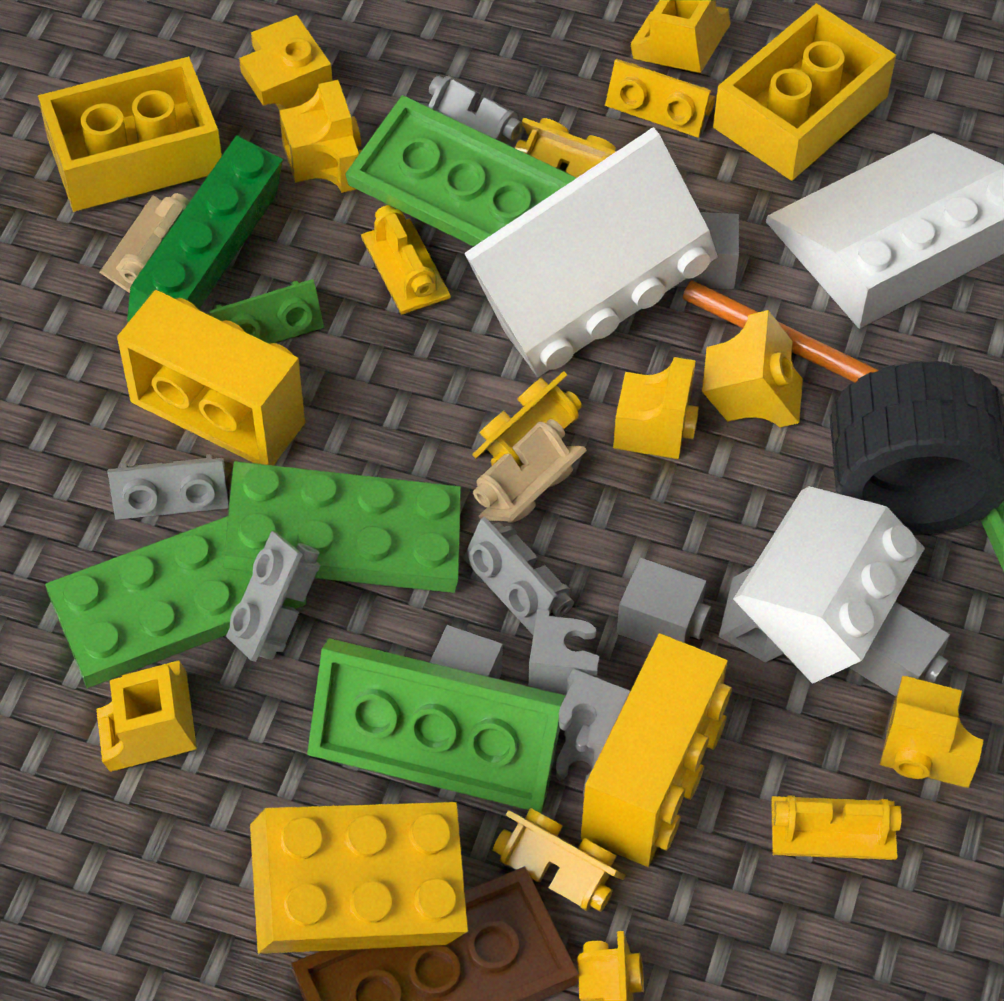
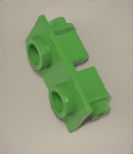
M313 279L301 283L293 281L291 286L223 307L221 304H218L207 313L220 321L228 320L236 323L246 333L268 344L324 328Z

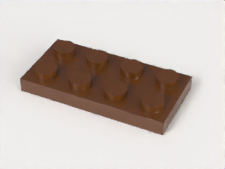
M525 866L464 891L468 932L447 945L319 951L291 963L293 975L304 1001H540L577 985L579 974Z

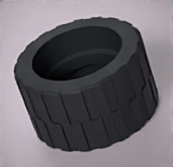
M912 361L906 364L886 366L879 371L870 372L860 377L854 384L848 385L841 392V396L835 399L831 407L830 427L837 494L887 506L913 535L942 533L946 530L967 526L969 523L989 515L991 510L998 508L1003 503L1004 405L998 387L993 385L991 380L985 375L978 374L971 368L962 365H952L949 362Z

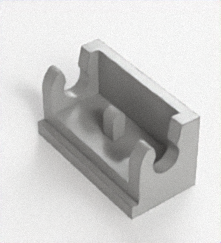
M537 609L529 661L528 686L566 695L568 677L572 669L574 668L597 677L599 656L583 650L578 652L571 651L564 643L573 636L593 639L596 637V628L583 620L549 616L550 610Z
M574 668L572 669L568 677L567 694L559 710L560 729L565 730L564 736H566L565 744L556 762V776L559 781H562L568 775L569 766L575 761H585L593 769L629 696V690ZM590 773L586 775L585 784L590 776Z

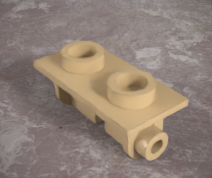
M178 193L173 194L171 197H165L162 201L152 195L99 273L130 293V286L189 204V200Z
M550 419L546 423L538 422L512 447L523 465L519 467L511 454H504L477 479L478 487L473 491L474 497L481 505L487 507L479 515V518L486 517L488 521H507L509 523L524 518L535 508L536 503L534 500L548 487L559 484L572 473L573 467L571 465L587 451L584 446H565L562 441L565 431L555 420Z

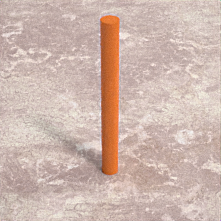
M693 280L689 282L683 294V300L741 328H744L748 315L758 313ZM778 322L793 341L792 353L855 383L860 377L870 372L879 371Z

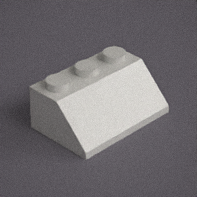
M808 486L799 493L733 600L813 684L863 660L925 548L887 506Z

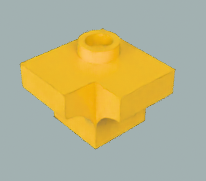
M659 0L631 42L633 59L701 73L731 24L729 9L717 7L716 0Z
M297 15L251 32L252 45L256 52L239 58L241 73L262 105L276 104L279 110L297 107L308 102L317 92L318 84L332 81L331 63Z
M339 80L318 84L317 92L308 102L297 107L279 110L282 143L294 181L296 183L309 179H325L337 185L341 193L356 190L348 185L345 174L359 155L357 147H361V137L355 116L351 117Z
M769 310L748 315L747 322L739 334L727 342L709 346L706 349L702 392L727 422L754 417L771 421L780 428L798 424L800 421L803 378L793 367L791 361L793 341Z
M674 357L667 369L653 375L625 372L615 419L614 449L679 459L683 438L694 439L699 407L689 405L693 387L695 360Z
M179 660L125 674L120 678L110 680L112 702L96 709L102 762L110 772L197 749L187 672Z
M902 675L893 704L880 765L893 768L897 773L907 778L923 779L927 777L969 788L980 760L983 739L969 733L960 721L958 708L962 690Z

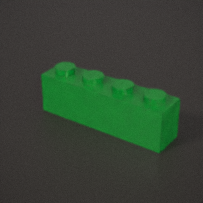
M236 135L130 286L128 322L155 289L174 299H186L194 304L198 310L200 309L276 197L283 163L282 158Z

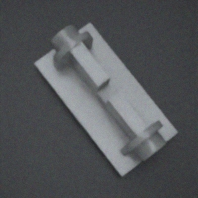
M450 75L444 78L436 76L429 86V94L433 95L430 103H420L507 145L509 139L512 141L516 140L523 129V124L518 120L516 112L507 109L490 98L483 97L477 112L472 111L480 93L457 81Z
M206 454V458L173 461V463L166 464L153 463L128 466V463L124 462L121 463V468L108 469L115 520L229 508L224 458L213 459L212 454Z
M486 517L480 519L463 559L530 633L534 635L537 609L550 610V613H553L556 617L565 615L574 604V601L569 597L571 589L566 584H562L546 565L536 569L531 567L535 564L538 557L520 539L512 526L504 527L500 522L492 525Z
M271 531L264 549L259 552L255 559L253 575L241 603L232 612L230 628L226 635L251 661L255 662L258 656L273 660L276 652L284 651L287 639L299 612L292 607L284 606L283 602L285 598L304 602L314 577L320 568V564L316 562L320 553L318 550L298 543L295 548L275 531Z

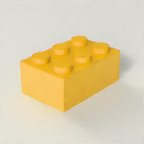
M816 3L718 85L713 128L793 181L888 97L896 54Z
M189 56L38 95L47 138L73 212L206 177L222 157L219 131Z
M155 289L117 336L131 403L252 463L274 466L305 424L298 357L294 356L287 348L280 344H268L246 333L239 325L232 321H220L198 310L194 304L186 299H174Z
M661 633L658 634L585 784L581 827L582 840L586 838L610 852L646 867H649L658 847L666 851L669 849L681 820V816L677 815L683 797L692 799L704 770V765L700 763L706 748L715 749L726 723L727 716L723 715L732 692V687L724 684L728 660Z
M457 802L265 808L250 824L258 954L447 945L468 932Z

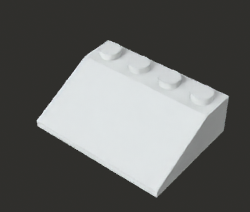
M654 127L464 253L504 332L537 377H540L549 370L562 367L581 348L595 339L607 337L618 327L620 322L640 309H646L655 305L665 292L686 278L698 276L708 267L711 261L718 257L710 231L660 134Z
M932 133L768 215L766 223L860 329L1004 254V165Z

